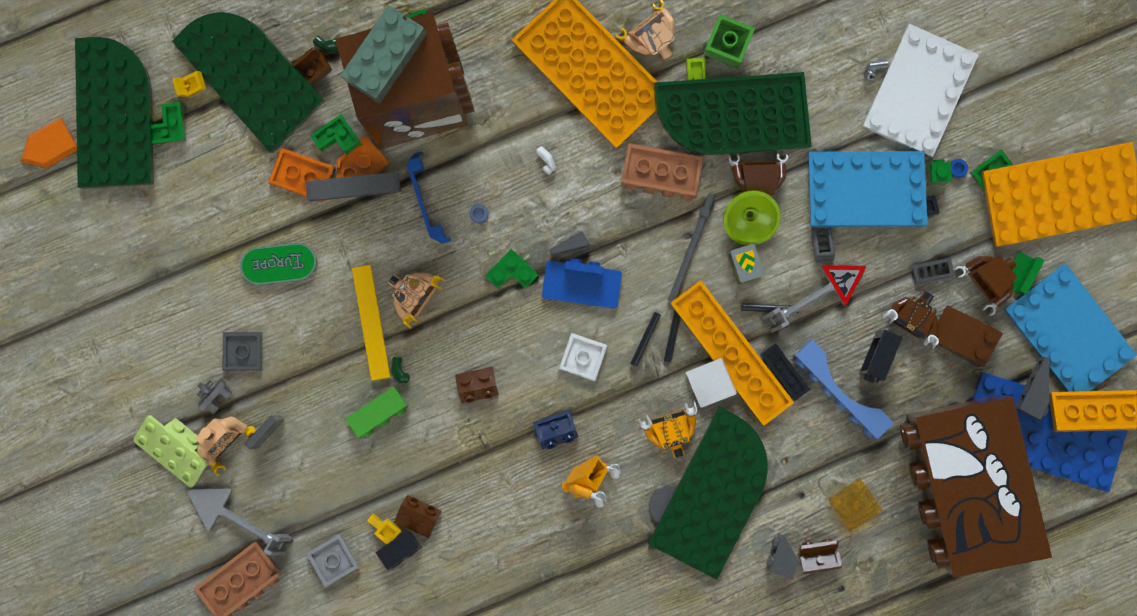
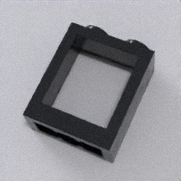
M887 330L876 331L859 372L860 375L864 376V380L871 383L886 380L903 337Z

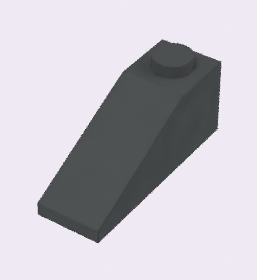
M1039 357L1015 405L1017 411L1034 420H1041L1048 412L1049 358Z

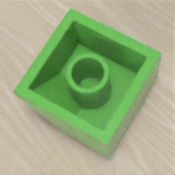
M720 14L703 55L739 68L755 28Z

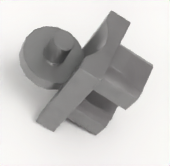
M222 378L211 389L210 387L214 384L211 380L206 384L200 382L197 385L201 389L197 393L198 397L202 398L206 393L205 397L198 403L200 410H207L214 414L219 409L220 404L213 399L219 395L226 400L232 394V391L226 385V381Z

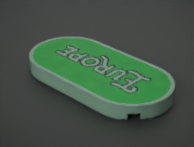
M303 243L254 247L243 255L240 262L242 276L248 282L255 285L303 281L308 279L317 267L316 254L309 246Z

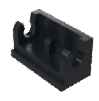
M406 530L375 553L386 570H392L421 550L422 546L413 533Z

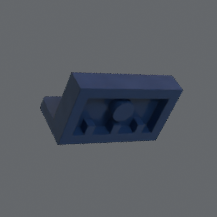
M570 410L533 422L543 450L553 449L561 443H570L579 437Z

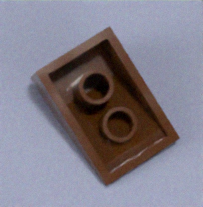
M947 305L938 319V345L976 367H985L1003 333Z

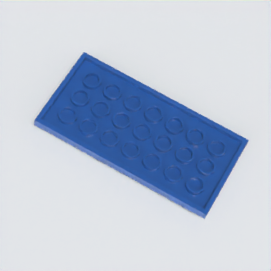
M980 372L972 400L1005 395L1013 396L1016 405L1025 385ZM1050 402L1047 406L1048 412L1041 420H1034L1017 411L1030 468L1110 492L1127 430L1054 432Z

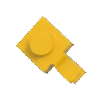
M374 513L367 520L377 528L374 534L385 544L394 540L401 532V529L388 518L382 522Z

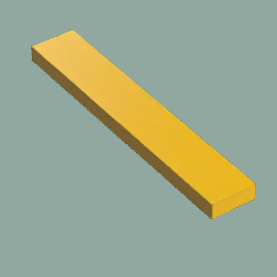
M365 265L352 268L371 381L391 378L372 266Z

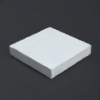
M571 333L559 369L595 381L608 345Z
M722 358L686 372L701 408L737 394Z

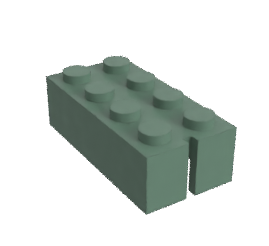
M388 5L342 72L341 77L345 82L380 104L427 34L424 27L410 18L406 19L404 14Z

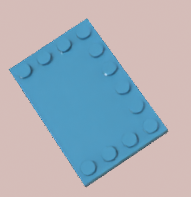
M924 151L808 153L810 227H926L928 225Z
M1066 263L1033 286L1027 294L1020 296L1003 309L1039 357L1049 358V370L1066 392L1091 391L1137 356Z

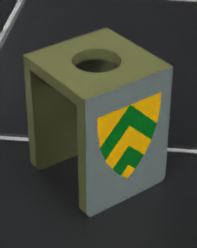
M754 243L728 253L738 285L764 276Z

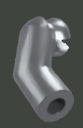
M888 61L869 63L863 73L865 80L873 81L878 71L888 70Z

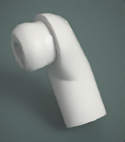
M542 146L536 150V154L545 161L546 165L543 167V171L550 175L556 170L553 156Z

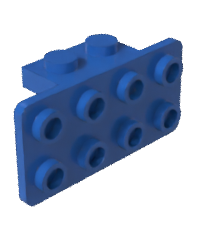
M570 259V262L566 261L565 263L548 261L546 263L542 297L550 300L615 309L618 306L622 273L618 270L604 269L603 266H600L599 262L589 261V264H582L581 260Z

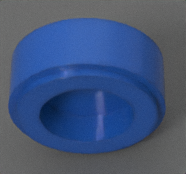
M955 159L951 161L952 178L958 179L967 174L968 165L964 160Z

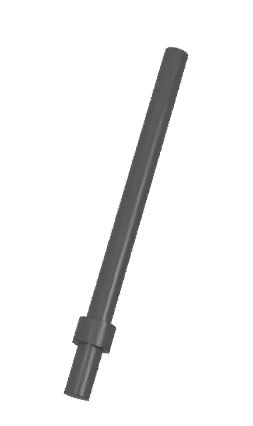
M708 194L704 207L700 209L698 214L700 216L668 298L670 302L678 296L706 220L710 218L712 212L710 210L715 199L714 195Z

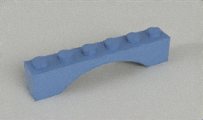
M813 339L809 340L793 355L796 359L794 361L796 365L801 369L805 368L809 372L808 377L814 383H820L823 387L821 390L828 397L832 396L836 400L835 404L840 410H846L850 414L848 418L855 425L859 424L863 428L862 432L869 439H879L894 424L881 409L860 405L839 389L829 372L826 353Z

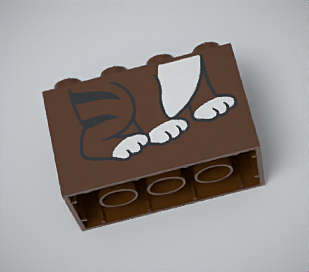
M433 12L410 18L424 27L427 35L380 104L348 84L357 120L380 149L467 126L465 114L475 112L449 24L446 22L437 25ZM372 29L335 39L343 69L346 68Z
M995 395L907 414L908 424L899 425L904 447L909 450L915 449L917 462L909 463V471L913 485L917 486L919 490H925L927 500L918 501V509L923 525L926 524L928 529L934 528L936 538L928 539L927 546L931 561L936 563L937 569L945 568L954 578L1052 558L1013 396Z

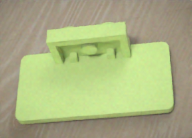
M149 415L145 418L134 437V442L189 487H193L208 465L207 460L196 452L197 445L199 444L196 440L198 435L176 418L164 426Z

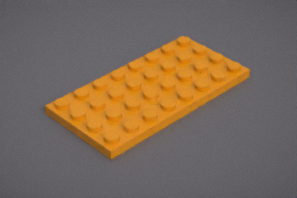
M553 0L511 40L615 149L656 112L653 84L657 81L578 0Z
M1133 142L981 172L995 247L1137 219V163Z

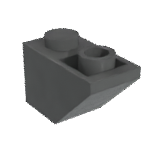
M778 533V536L774 537L771 547L774 549L772 556H768L766 567H768L770 573L793 579L798 559L786 537Z

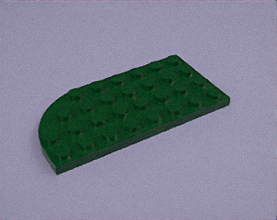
M226 12L206 14L189 23L172 40V43L197 71L202 72L203 78L270 153L279 148L325 102L321 95L297 68L292 65L264 31L245 17Z
M104 37L75 38L78 188L154 185L153 129H151V125H153L152 87L147 68L144 67L140 57L133 50L116 40Z
M804 72L654 82L653 84L655 106L661 125L675 142L692 152L703 155H726L812 147Z
M718 406L648 541V545L716 580L759 500L767 480L768 460L766 450L759 435L750 424L739 416Z

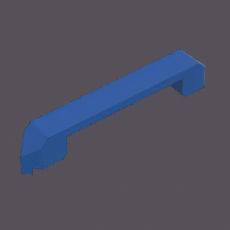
M421 151L413 154L407 163V168L429 237L443 244L451 241V238H446L441 225L431 227L415 177V173L424 170L420 158L424 154Z

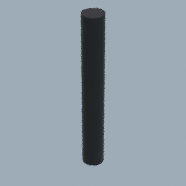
M741 303V311L771 312L778 307L782 310L788 309L793 305Z
M675 310L664 361L667 362L672 360L680 323V316Z
M653 313L630 364L638 366L661 314Z

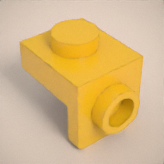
M195 71L183 78L175 77L172 79L174 90L178 97L190 98L206 90L201 71Z

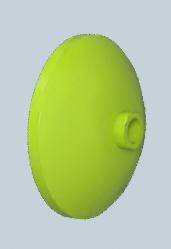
M747 191L737 195L729 202L723 215V225L726 233L733 241L741 245L753 243L758 245L767 241L775 234L781 220L780 209L776 201L770 195L760 191ZM752 211L751 215H746L747 212Z

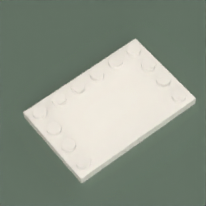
M908 24L862 127L914 151H924L925 156L932 158L979 54Z

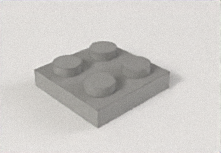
M341 533L306 553L324 587L360 567Z

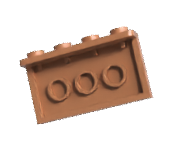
M628 143L621 185L627 190L635 191L638 188L643 189V192L648 194H654L655 191L662 193V196L665 197L676 195L681 196L680 199L692 201V198L696 199L703 157Z
M257 540L193 589L213 616H232L231 613L235 610L240 612L249 605L247 601L252 597L256 600L264 594L263 589L269 586L271 588L280 581L278 577L282 573L270 556L264 553V548Z

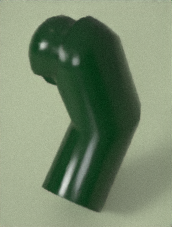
M318 35L313 40V43L326 53L338 50L336 38L325 41Z
M393 357L392 376L400 384L408 383L410 375L404 373L401 369L402 358Z

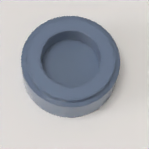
M476 204L471 207L469 215L473 222L481 224L488 219L489 212L484 205Z

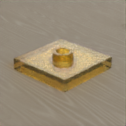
M858 478L828 499L849 532H852L883 511L861 478Z

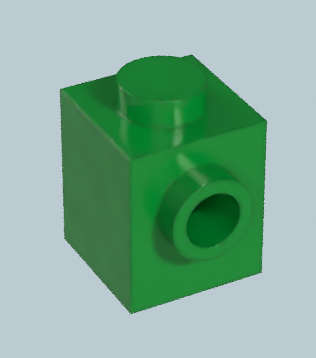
M937 159L927 165V185H946L952 181L951 162Z

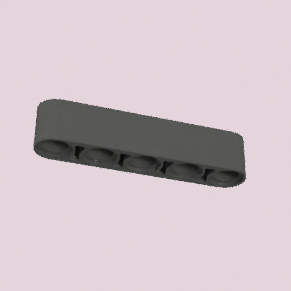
M398 172L305 182L307 201L401 192Z

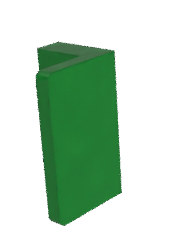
M1018 252L1014 258L1016 267L1012 270L1016 275V280L1013 282V292L1025 295L1029 292L1045 260L1040 257L1032 258L1022 252Z

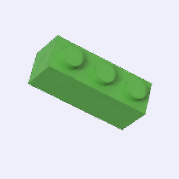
M394 386L345 419L357 438L364 437L366 439L374 433L373 429L380 426L382 428L389 424V419L394 415L399 417L406 412L405 408L409 405L398 388Z

